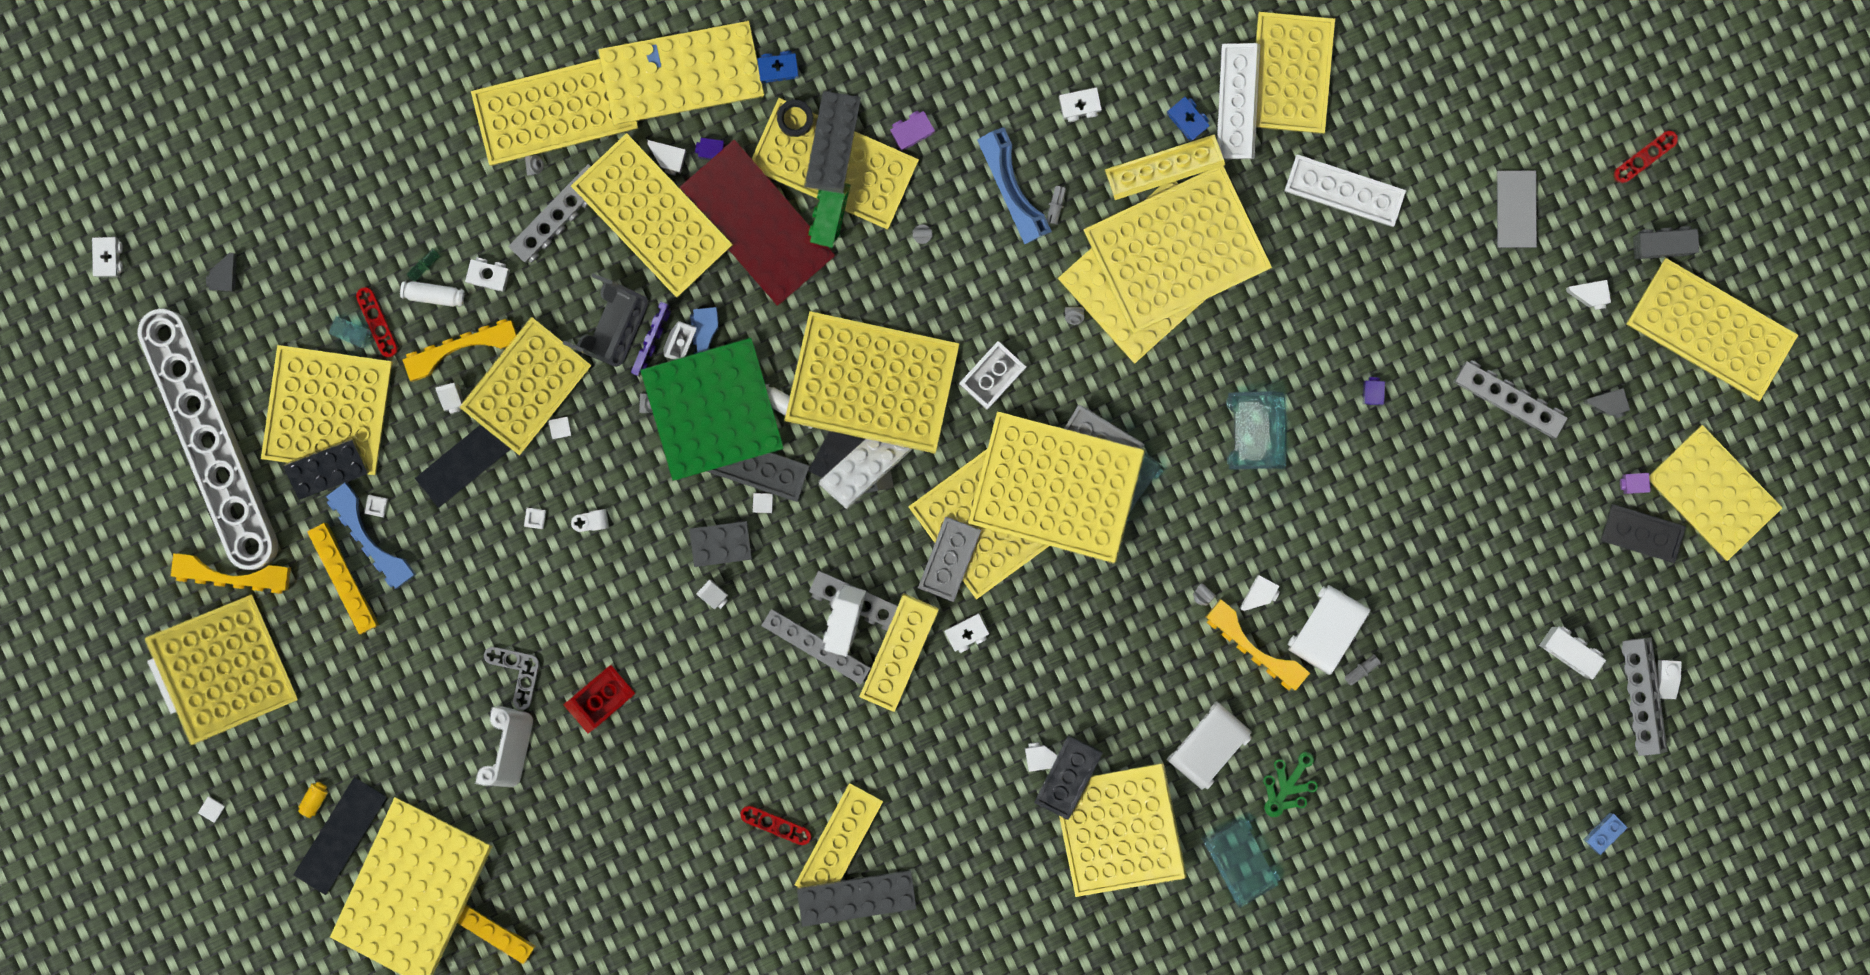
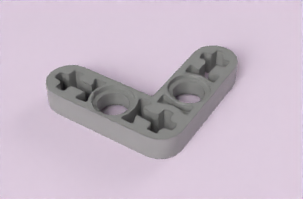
M498 647L486 649L484 659L487 663L520 670L513 704L519 710L527 709L532 701L538 674V658L534 655ZM495 650L496 655H502V652H505L503 664L499 663L501 660L499 658H494L491 661L488 653H492ZM509 654H514L517 657V662L514 665H509L506 661ZM530 658L536 663L530 670V672H534V676L523 674V670H528V665L525 662L529 661ZM523 677L531 679L532 684L529 688H524L521 685ZM519 689L530 691L529 695L525 694L524 699L527 700V704H523V707L517 702V699L522 697Z

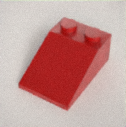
M609 665L563 705L588 734L635 695V693L613 666Z

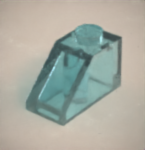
M336 316L329 334L365 348L371 331Z

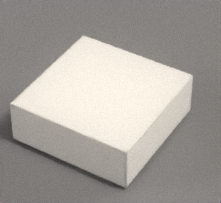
M568 417L549 420L552 439L572 436Z
M753 493V512L772 513L773 494Z
M368 495L365 514L384 517L388 499Z
M527 508L524 527L544 529L546 510Z
M208 796L198 813L216 823L225 805Z

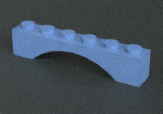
M1005 128L994 130L979 138L977 141L1024 244L1051 233L1052 231L1044 214L1028 202L1017 184L1012 167V143Z
M716 307L694 309V314H690L691 326L696 327L692 338L693 345H697V352H694V354L708 351L711 341L719 329Z
M343 483L326 496L329 499L327 503L333 511H338L341 515L338 517L344 526L348 525L352 530L350 532L351 536L356 542L360 541L363 547L361 549L367 557L371 556L374 559L373 565L379 572L383 571L386 575L385 581L391 588L394 586L395 589H398L416 575L405 559L386 553L370 539L360 519L359 497L348 483Z

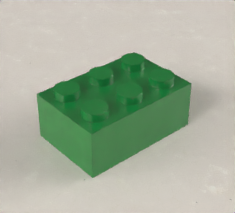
M845 183L843 194L818 190L817 199L819 202L813 212L815 220L813 225L811 224L808 234L811 236V243L833 248L839 239L851 184Z

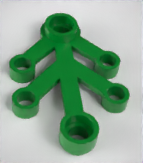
M1302 752L1298 756L1299 764L1287 781L1284 771L1286 767L1285 762L1281 759H1277L1274 762L1280 792L1276 797L1273 787L1275 783L1274 777L1267 775L1263 778L1268 795V801L1264 806L1267 815L1278 817L1285 809L1306 807L1307 801L1304 797H1297L1296 800L1283 801L1287 795L1306 791L1315 792L1318 786L1314 781L1294 786L1304 769L1313 764L1314 758L1311 753ZM1305 756L1310 758L1308 763L1303 762ZM1279 761L1283 763L1281 769L1276 767V763ZM1268 777L1272 778L1270 785H1267L1265 782ZM1310 783L1315 784V788L1313 790L1308 789V785ZM1299 799L1304 800L1303 806L1297 804ZM1273 804L1278 806L1276 811L1271 810Z

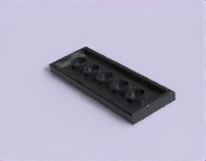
M480 424L415 477V480L436 506L440 508L508 453L511 448Z
M354 777L293 875L322 894L327 895L384 804L387 796Z

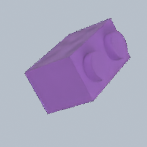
M916 111L910 114V119L905 122L900 120L892 125L893 128L890 129V132L901 152L935 133L924 111L921 113Z

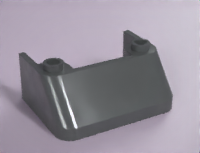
M592 274L591 277L604 283L601 288V297L608 301L593 336L583 335L577 346L563 341V345L618 367L626 357L647 308L648 301L645 296L599 275Z

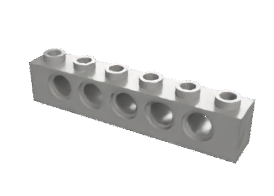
M589 164L508 246L526 264L528 262L532 263L539 256L538 252L542 248L546 249L552 243L551 238L555 234L558 236L565 230L566 227L564 225L569 220L572 222L579 215L578 211L582 206L584 208L588 206L571 185L591 167ZM570 197L577 198V203L573 207L567 205V200ZM558 210L564 213L561 220L554 219V213ZM544 224L550 225V232L547 234H542L540 231ZM530 238H536L537 245L534 248L527 246Z
M1472 360L1470 363L1464 362L1454 380L1455 384L1553 439L1557 438L1567 420V417L1563 416L1565 414L1563 411L1557 408L1552 410L1547 407V402L1539 398L1537 400L1531 398V393L1524 389L1519 391L1513 388V383L1506 379L1504 381L1499 380L1497 374L1490 370H1487V372L1480 369L1481 365ZM1476 374L1482 377L1480 385L1475 384L1473 381V377ZM1492 384L1498 385L1499 392L1497 394L1491 393L1490 386ZM1509 393L1514 394L1516 397V401L1513 404L1507 401ZM1525 403L1532 405L1531 413L1524 411L1523 406ZM1542 412H1546L1549 415L1547 423L1542 422L1540 419Z
M818 571L809 592L813 593L812 598L821 602L824 598L830 601L829 605L832 606L836 594L832 597L826 595L825 589L827 586H834L836 594L838 590H842L844 585L854 586ZM866 592L864 601L870 602L871 610L869 612L861 610L860 615L865 617L864 621L875 625V622L883 625L882 629L888 631L898 606ZM880 609H886L889 612V617L886 620L879 619L878 611Z
M773 609L770 610L762 624V627L860 685L871 667L849 654L842 656L825 651L826 643H823L822 638Z
M1652 637L1623 641L1622 653L1625 656L1626 662L1624 669L1628 677L1627 690L1631 698L1630 711L1633 713L1634 719L1632 726L1636 734L1635 748L1639 756L1668 752ZM1637 654L1640 657V663L1636 661ZM1639 673L1643 676L1642 682L1638 678ZM1642 692L1645 694V701L1641 698ZM1644 712L1648 714V720L1644 718ZM1647 731H1649L1651 734L1650 739L1646 735Z

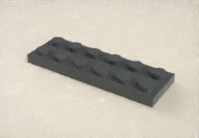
M823 91L805 188L843 194L861 97Z
M768 453L706 472L798 502L809 465Z
M910 870L797 888L802 927L916 909Z

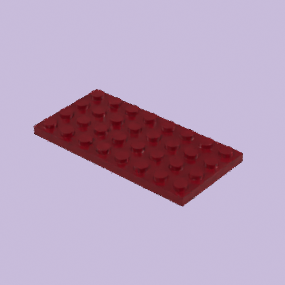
M735 139L679 187L733 244L728 250L777 306L835 256L828 247L810 242L811 236L808 235L810 226Z

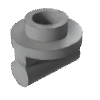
M538 155L525 157L527 176L540 174L543 170L542 159Z
M918 225L913 230V238L917 243L925 244L930 241L932 229L928 226Z
M1065 307L1066 322L1072 325L1083 322L1084 307Z
M640 394L639 413H653L647 394Z
M1203 583L1193 593L1194 600L1199 605L1207 606L1216 597Z

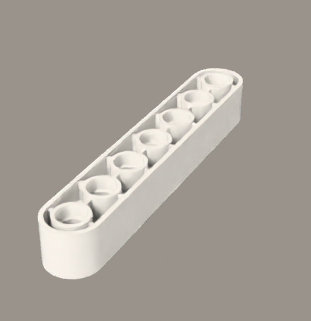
M166 309L150 311L139 323L138 338L229 560L239 568L247 570L265 568L277 556L278 540L188 321L178 313ZM164 325H168L172 331L171 337L167 341H161L158 337V331ZM177 361H183L186 365V372L180 377H176L172 371L173 365ZM197 396L200 399L201 406L198 411L192 413L187 408V401L189 398ZM210 431L215 436V443L212 447L206 448L203 446L201 439L204 433ZM221 467L227 468L230 472V478L224 484L219 483L216 479V472ZM235 503H241L245 510L244 515L240 519L233 518L230 512L232 505ZM250 538L256 539L259 543V550L254 555L248 554L245 550V543Z

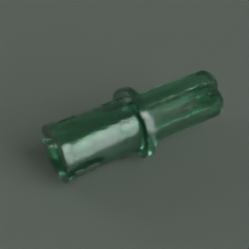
M432 248L421 260L418 259L419 262L406 275L413 282L416 281L426 270L429 271V267L441 256Z

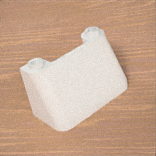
M1328 585L1327 587L1323 586L1318 594L1320 597L1319 603L1301 632L1297 636L1293 635L1287 645L1290 646L1288 649L1290 652L1330 675L1362 626L1370 609Z
M1217 701L1211 706L1209 714L1206 713L1196 728L1177 747L1178 750L1174 753L1172 752L1166 759L1201 790L1211 787L1214 783L1213 778L1242 744L1246 745L1252 738L1250 735L1252 731Z
M495 706L492 707L491 724L498 729H503L498 756L493 767L485 766L479 770L476 783L487 786L514 787L521 780L533 726V718L524 711Z

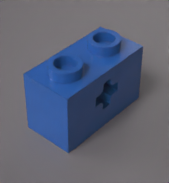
M791 51L780 52L779 56L763 54L761 58H757L761 83L799 79L795 53L792 54ZM777 62L783 65V67H780V71L773 68Z
M1184 97L1169 109L1166 114L1188 140L1192 142L1209 128V119L1204 113L1199 114L1195 109L1197 105L1191 98L1187 99ZM1186 114H1187L1188 116H1190V115H1193V116H1194L1193 119H1192L1193 123H1192L1191 121H1188V122L1185 121V119H1186Z

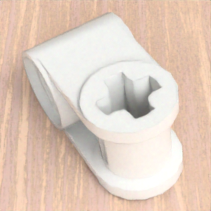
M606 509L574 516L571 521L572 528L578 532L609 528ZM578 518L585 521L581 529H579V526H575Z

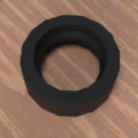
M792 99L780 106L777 112V122L784 134L790 137H799L805 135L811 129L813 114L807 103ZM792 107L801 108L807 117L805 125L797 130L787 127L784 122L786 111Z

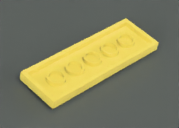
M1211 135L1105 169L1114 199L1118 200L1224 166L1225 162L1215 135Z
M903 594L859 696L860 698L895 712L939 608Z
M849 783L799 875L795 886L804 887L841 881L883 801Z

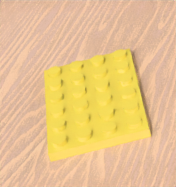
M1266 12L1258 13L1256 43L1260 44L1256 128L1325 133L1335 19Z
M531 317L459 408L520 455L591 365L571 348L563 345L560 339Z
M1703 425L1694 431L1649 475L1650 483L1725 561H1728L1782 509L1776 500Z

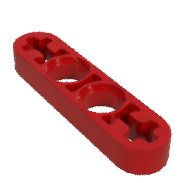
M1672 131L1662 133L1616 168L1613 174L1614 179L1618 183H1626L1672 149L1678 142L1677 135ZM1665 135L1667 137L1672 136V144H1665L1663 146L1665 150L1663 151L1661 145L1658 144L1657 141L1659 140V143H1662L1666 140ZM1651 146H1655L1658 149V155L1655 157L1650 156L1648 153V149ZM1635 158L1642 159L1643 166L1641 168L1634 167L1633 160ZM1630 167V169H1631L1632 171L1628 172V173L1625 175V176H1626V179H1625V178H1621V179H1620V178H1619V175H1620L1619 170H1621V171L1623 172V171H1625L1626 169H1628V168Z
M365 287L359 289L356 298L380 353L389 358L395 356L398 347L374 292ZM362 292L370 293L368 300L370 303L374 301L375 305H369L364 308V305L368 304L366 300L361 299L363 296ZM372 308L378 311L376 319L368 317V311ZM379 326L386 328V334L382 337L376 334V329ZM390 337V340H387L388 345L393 346V349H391V354H389L388 352H384L386 345L384 342L380 344L379 340H385L386 338Z
M746 806L741 811L740 816L745 823L798 845H806L811 839V833L807 828L754 806ZM751 809L753 810L752 814L758 816V812L762 813L758 824L754 823L755 818L750 817L747 820L744 811L748 812ZM768 816L772 819L770 827L762 825L761 820L763 817ZM784 823L790 827V832L785 835L779 831L780 825ZM793 827L798 828L795 831L797 833L801 834L802 831H805V836H807L808 839H804L801 842L799 841V837L796 835H794V839L790 838L791 834L793 833Z

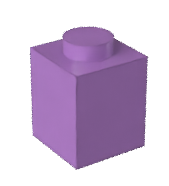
M1649 473L1622 475L1623 479H1620V488L1624 490V494L1650 492Z

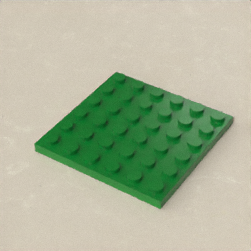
M752 338L640 370L673 481L784 449Z

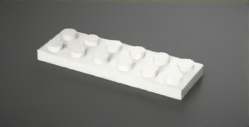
M1258 43L1222 44L1217 142L1224 159L1255 158L1260 44Z
M1296 155L1284 192L1394 227L1406 190Z
M865 439L819 481V485L848 509L904 458L912 448Z

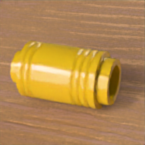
M316 782V784L311 783L298 806V812L308 818L315 816L328 794L327 787L320 782Z

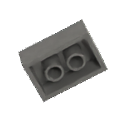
M1692 226L1680 227L1676 231H1673V228H1662L1657 230V232H1654L1653 229L1642 230L1633 237L1635 260L1690 256L1699 253L1698 229L1692 230Z
M747 521L689 529L694 567L753 560Z

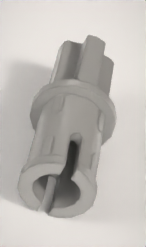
M1062 186L1055 187L1052 201L1049 203L1048 223L1058 225L1061 208H1064L1062 204L1066 193V188Z
M1373 654L1362 664H1357L1358 667L1346 675L1345 680L1349 685H1353L1362 677H1367L1368 673L1380 665L1381 662Z

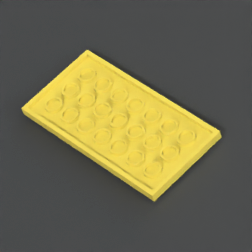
M749 21L598 49L613 125L764 97ZM652 45H657L661 67L657 68L655 63L648 61L646 55L652 54Z
M600 59L471 91L489 166L639 129L637 121L613 125Z
M778 98L752 160L768 178L817 199L818 190L805 188V180L818 115L812 113L813 125L805 135L790 137L783 133L777 122V112L780 106L786 102ZM792 107L786 111L784 122L787 127L797 130L805 125L807 117L801 108ZM854 132L845 183L851 184L845 211L888 230L919 159L858 132Z
M627 133L571 185L583 200L677 298L733 246Z
M1664 258L1626 325L1758 402L1762 399L1798 337L1794 332L1667 258Z

